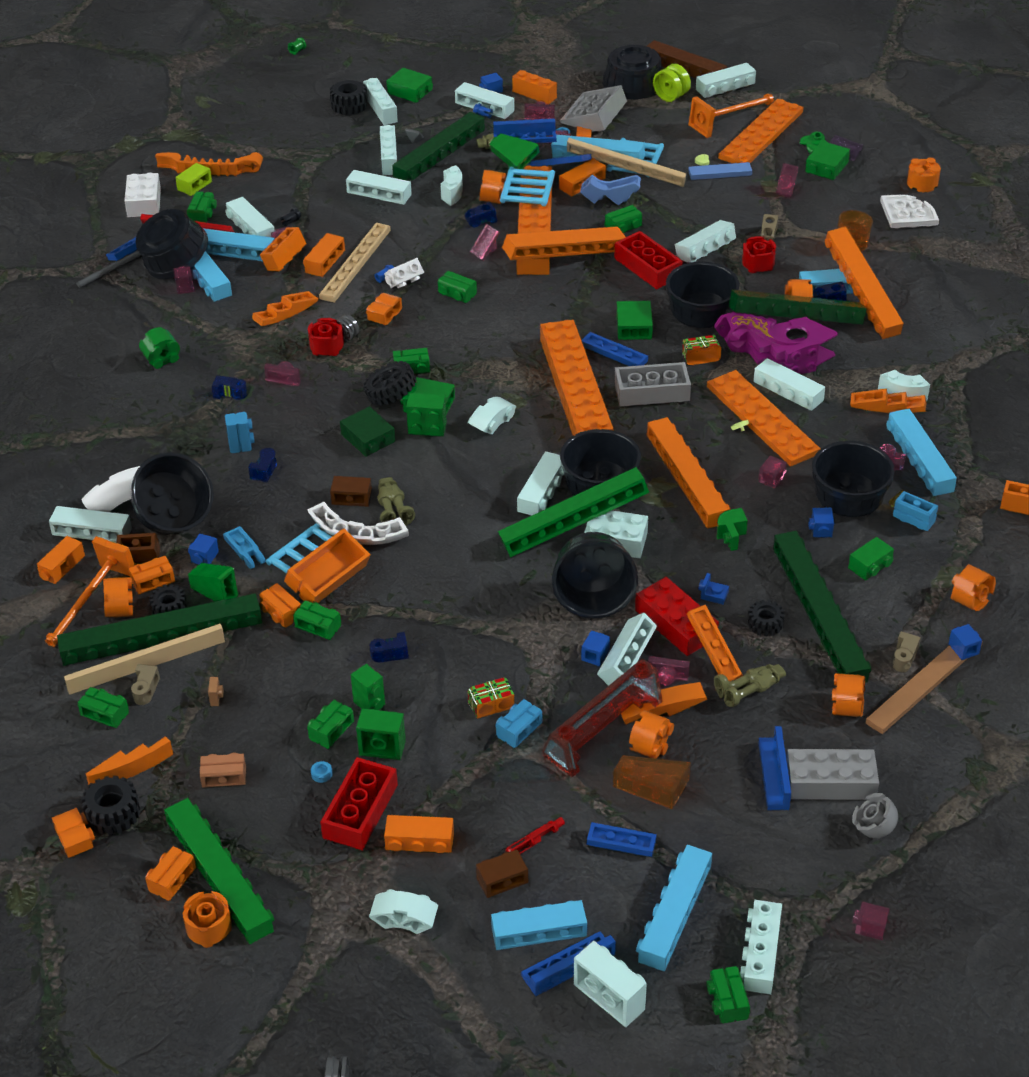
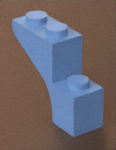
M591 175L582 183L580 193L594 204L598 200H602L606 195L619 206L622 202H626L633 192L636 193L640 189L641 178L638 175H633L613 181H603Z

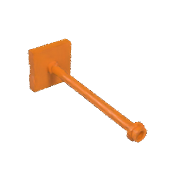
M765 94L763 98L716 110L699 97H693L688 125L706 138L712 136L713 121L716 116L764 103L770 105L773 103L774 98L772 94Z
M97 536L93 539L92 544L102 568L55 631L46 635L45 642L49 646L55 647L58 645L57 635L65 631L109 570L130 576L128 568L135 566L129 547Z

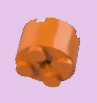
M934 158L912 159L908 170V187L911 189L913 187L917 188L918 192L933 191L935 187H938L941 171L940 165L936 163Z
M484 170L479 200L501 204L500 197L506 180V173Z
M790 279L787 281V285H785V295L813 298L811 280Z
M968 564L960 574L957 573L952 579L954 587L951 599L972 610L980 611L989 602L986 598L989 593L993 594L996 579L991 574Z
M132 577L103 579L105 617H133V605H129V603H133L132 590L128 591V589H132Z
M835 673L834 686L837 687L832 689V701H836V703H833L832 715L862 717L865 676Z
M644 710L640 713L642 719L640 722L635 721L629 743L633 747L629 748L631 751L656 759L659 755L664 756L668 749L666 742L668 736L674 730V724L665 717Z
M204 891L198 892L185 902L183 920L186 933L193 942L209 948L222 941L232 930L228 902L222 894L214 891L204 894Z

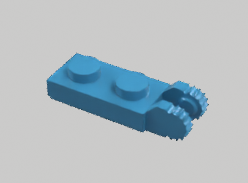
M240 526L223 534L224 540L245 561V564L250 569L255 567L254 561L251 558L253 555H255L256 560L260 564L265 563V558L259 547Z

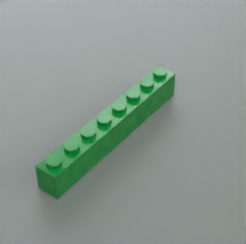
M635 467L498 531L509 556L513 557L649 493L644 477Z
M186 798L164 809L167 824L186 852L193 855L196 867L211 889L226 898L230 916L249 945L274 932L272 922L275 919L269 909L265 910L262 898L258 893L254 894L251 882L248 878H243L239 865L237 863L233 864L230 852L227 848H222L220 838L216 833L213 834L211 832L208 820L201 818L198 806L196 804L192 805L190 800Z

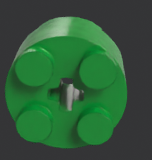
M162 327L153 328L145 334L144 340L141 339L139 343L140 351L154 368L159 369L165 364L178 361L180 346L168 330Z

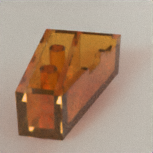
M622 755L613 771V787L673 809L690 779L691 762Z

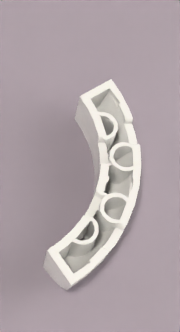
M140 466L118 472L110 476V480L102 485L93 487L81 499L84 506L88 510L110 512L118 505L130 500L133 477Z
M325 502L307 509L320 528L330 535L334 536L345 528L360 544H385L409 536L408 529L400 517L387 522L377 523L375 526H364L363 523L342 520Z

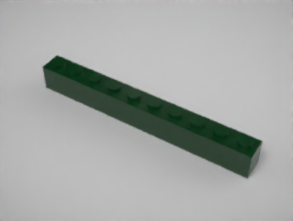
M797 531L774 535L773 550L837 673L865 676V683L868 682L871 665L869 661L865 660L862 648L858 647L854 633L850 632L847 620L841 615L839 605L835 604L832 592L828 591L824 577H821L817 564L813 563L810 551L806 550L803 538H800Z
M256 593L59 634L57 635L62 664L65 666L149 648L221 624L223 632L262 624L258 599Z

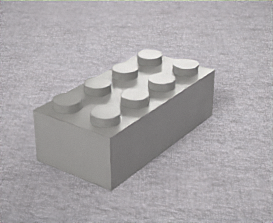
M685 362L615 367V388L619 406L690 401L691 383Z
M787 750L786 760L791 787V799L867 800L865 797L878 792L879 779L874 750Z

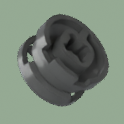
M344 314L337 319V323L342 325L344 342H348L359 333V325L352 316Z
M328 1055L325 1077H349V1057L341 1056V1058H335V1056Z

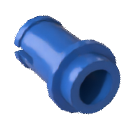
M479 103L475 104L473 112L477 115L491 118L492 115L487 112L493 113V109L484 107Z
M386 265L383 270L375 273L374 276L377 282L381 283L384 281V273L394 268V266Z

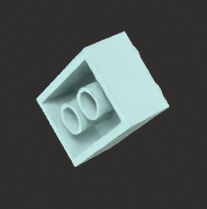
M611 510L588 521L584 533L601 532L617 539L631 557L641 559L648 533V516Z
M592 941L574 957V985L623 1026L627 1027L645 1010L647 983L644 978L632 972L622 960H617L612 956L606 947Z

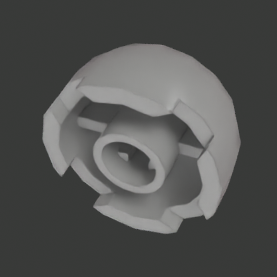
M874 793L865 797L867 801L861 807L856 806L852 815V822L862 834L869 838L880 839L890 834L896 827L898 811L894 803L884 794Z

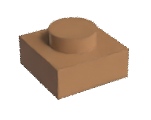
M210 677L208 688L210 706H219V700L223 698L224 693L223 685L219 684L218 677Z

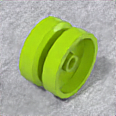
M671 64L655 74L653 86L655 92L662 100L672 102L689 91L691 80L689 74L681 65Z

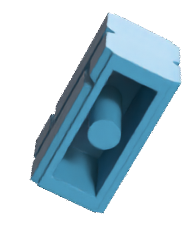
M246 412L226 414L225 421L230 452L251 451V443H255L253 432H249L250 429H253L251 418H247Z
M903 491L895 501L893 517L900 519L902 522L910 523L921 530L928 531L936 521L938 505Z
M525 699L518 705L514 704L506 716H501L497 720V737L504 742L506 741L513 748H516L542 723V710L535 705L532 706Z

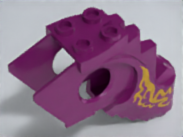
M732 311L721 315L714 325L717 332L725 339L731 351L750 354L757 365L768 358L798 374L816 371L818 365L835 356L833 351L820 345L838 336V333L807 317L776 324L777 320L770 317L767 319L762 315L758 316L756 314ZM798 328L807 333V338L802 337L791 340L786 334L790 329Z

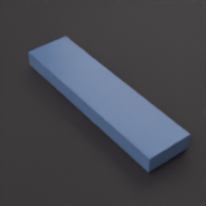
M746 162L688 167V172L691 180L751 176L752 168L750 163Z

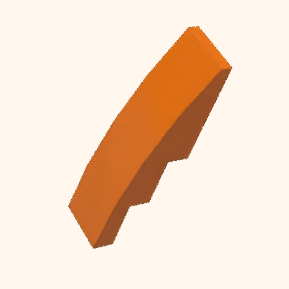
M309 291L284 295L281 298V302L267 304V310L253 313L252 319L261 326L277 323L304 311L318 302V298Z
M887 389L851 393L850 406L884 413L910 409L912 413L926 412L925 395L907 397L906 392L888 394Z
M697 682L644 694L618 704L623 721L627 725L642 718L640 713L644 710L657 715L667 712L670 717L707 700L701 683Z
M165 736L149 748L141 744L126 755L120 750L86 773L88 785L96 783L95 780L99 778L102 780L106 776H109V778L118 776L119 779L122 777L128 779L156 766L173 755L171 741Z

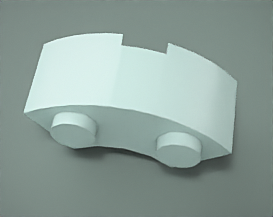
M456 165L443 171L444 181L440 183L441 199L450 206L460 200L463 191L462 172Z
M896 370L880 375L878 390L887 389L888 394L906 392L907 397L925 395L926 401L928 400L930 384L921 375H904Z
M501 397L487 399L488 403L484 406L480 405L474 411L468 423L493 435L500 424L509 422L515 413L516 405Z
M389 889L386 892L376 894L369 918L385 929L403 928L419 934L432 928L438 904L431 901L426 895Z

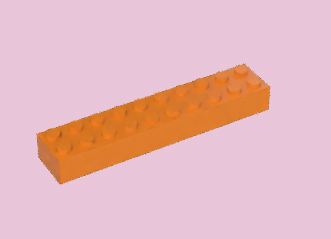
M528 165L523 169L550 171L552 166ZM521 176V178L547 180L546 177ZM520 184V187L545 189V186ZM552 188L545 207L541 204L519 203L518 234L551 231ZM520 194V196L524 197H543V195ZM550 257L516 260L517 275H549Z
M574 320L540 324V341L572 435L575 436V434L592 429L614 431Z

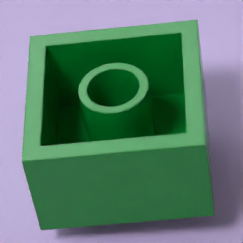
M409 393L406 406L408 434L444 436L447 423L445 395Z
M362 708L356 726L359 755L401 760L406 742L404 713Z

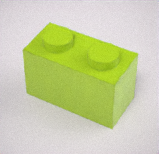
M195 163L175 177L177 190L190 196L212 182L210 168Z

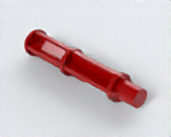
M559 817L554 821L550 820L545 825L508 846L506 852L520 851L529 845L528 848L519 853L522 854L541 842V837L550 831L553 833L558 832V829L565 825L564 819ZM525 839L524 842L520 843L519 845L515 846L514 848H511V847L514 846L515 844H517V843H519L520 841H522V840Z

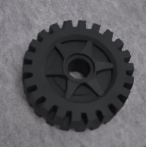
M394 361L393 364L391 362L387 363V366L383 365L381 369L377 368L375 373H371L370 377L365 379L363 389L372 404L383 406L384 403L388 405L390 402H396V399H402L401 396H406L408 394L407 391L410 392L417 380L407 362Z

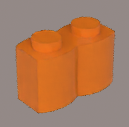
M387 293L380 294L375 302L368 305L366 309L368 320L383 325L389 324L393 317L401 311L402 298Z
M74 808L52 817L54 828L68 858L94 848L92 841L95 840V836L91 827L86 828L85 826L88 825L84 812L79 813L78 809Z

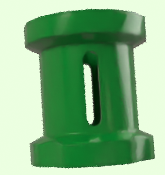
M298 37L295 42H290L288 44L289 52L296 55L299 50H304L307 46L305 40L302 37Z

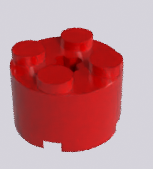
M755 236L748 238L747 242L743 244L742 264L748 269V272L757 273L773 270L776 255V244L773 240L769 239L767 241L764 240L765 237Z
M333 318L317 319L318 322L310 323L308 326V337L312 354L316 356H337L344 345L341 323L338 324L337 320Z

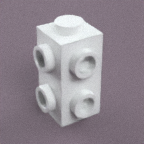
M415 258L388 270L384 275L386 283L391 288L397 286L399 289L407 285L406 282L409 280L411 283L419 280L420 275L424 271L418 258Z

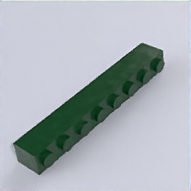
M469 112L394 163L392 165L393 178L413 181L485 131L484 117Z
M732 290L729 307L734 312L790 318L807 317L811 320L862 325L867 310L860 302Z

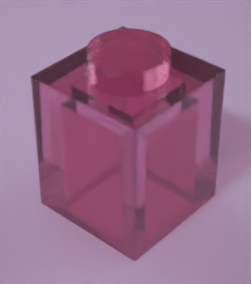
M190 266L173 268L177 293L194 292Z
M769 456L760 467L758 482L776 488L785 477L787 462Z
M862 901L860 910L855 909L852 923L856 924L855 933L883 940L890 908Z

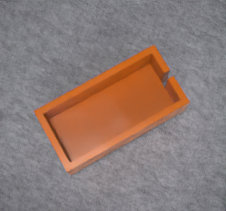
M343 528L289 568L284 582L295 593L300 592L299 597L303 601L318 603L367 565L371 554Z

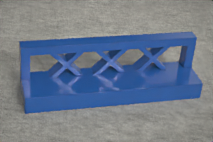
M555 119L493 122L494 137L501 133L512 137H520L519 139L534 143L557 142Z
M775 726L774 737L759 738L758 741L767 810H789L791 787L781 726Z
M601 931L521 971V976L533 994L537 996L574 977V957L592 941L606 947L612 956L615 955L616 941L611 935L604 937Z

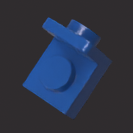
M707 573L705 578L701 579L698 590L701 591V599L724 605L729 592V586L711 582V574Z

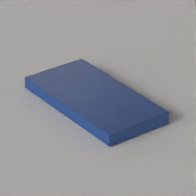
M591 154L533 160L526 166H548L591 160L592 156Z

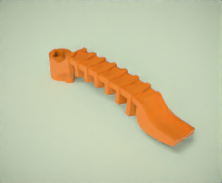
M173 152L157 153L155 155L157 167L171 168L177 173H182L195 163L210 168L211 176H237L244 172H258L263 161L262 155L257 152L235 158L234 162H230V159H226V162H222L221 159H218L217 162H214L213 159L205 162L204 158H201L200 162H198L196 157H193L191 161L189 155H186L182 161L181 155Z

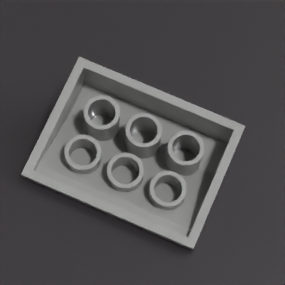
M622 86L583 92L561 118L560 122L573 127L578 126L590 129L592 132L604 131L627 102Z

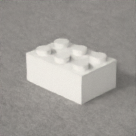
M158 173L127 175L125 191L127 217H141V214L155 215L159 212L161 186Z

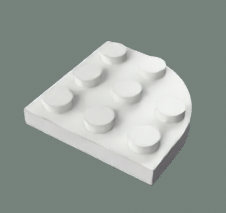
M910 195L881 196L880 202L891 228L930 227L939 224L935 209L926 201L923 203Z

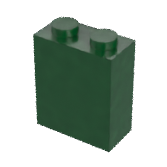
M370 406L340 421L341 435L365 457L395 442L394 427Z

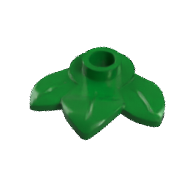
M813 132L810 135L803 136L799 144L806 145L808 152L812 153L821 141H827L823 133Z

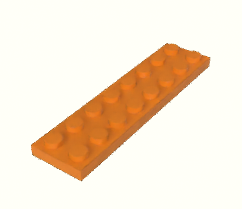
M776 99L719 153L718 159L729 163H751L803 113L804 107L786 102L783 99Z
M737 370L707 381V388L742 421L748 419L749 424L747 426L790 467L814 457L821 450L818 445Z

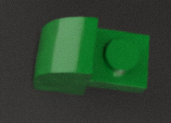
M742 508L725 511L718 518L717 539H723L724 543L728 544L730 551L738 550L739 535L747 534L748 520Z

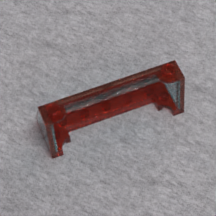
M644 659L639 660L554 730L543 747V756L569 776L574 777L580 771L576 763L580 760L579 753L576 752L579 748L632 704L641 709L645 703H652V706L656 708L663 702L657 668Z

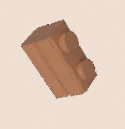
M233 752L229 755L209 754L208 756H201L200 779L202 788L245 785L246 763L244 754Z

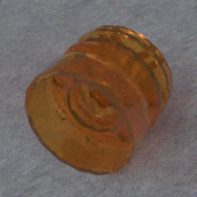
M848 210L840 214L837 228L846 226L860 251H864L868 247L873 220L872 217L862 211Z

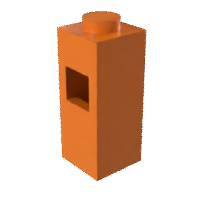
M66 536L37 563L40 578L56 584L85 557L82 542Z

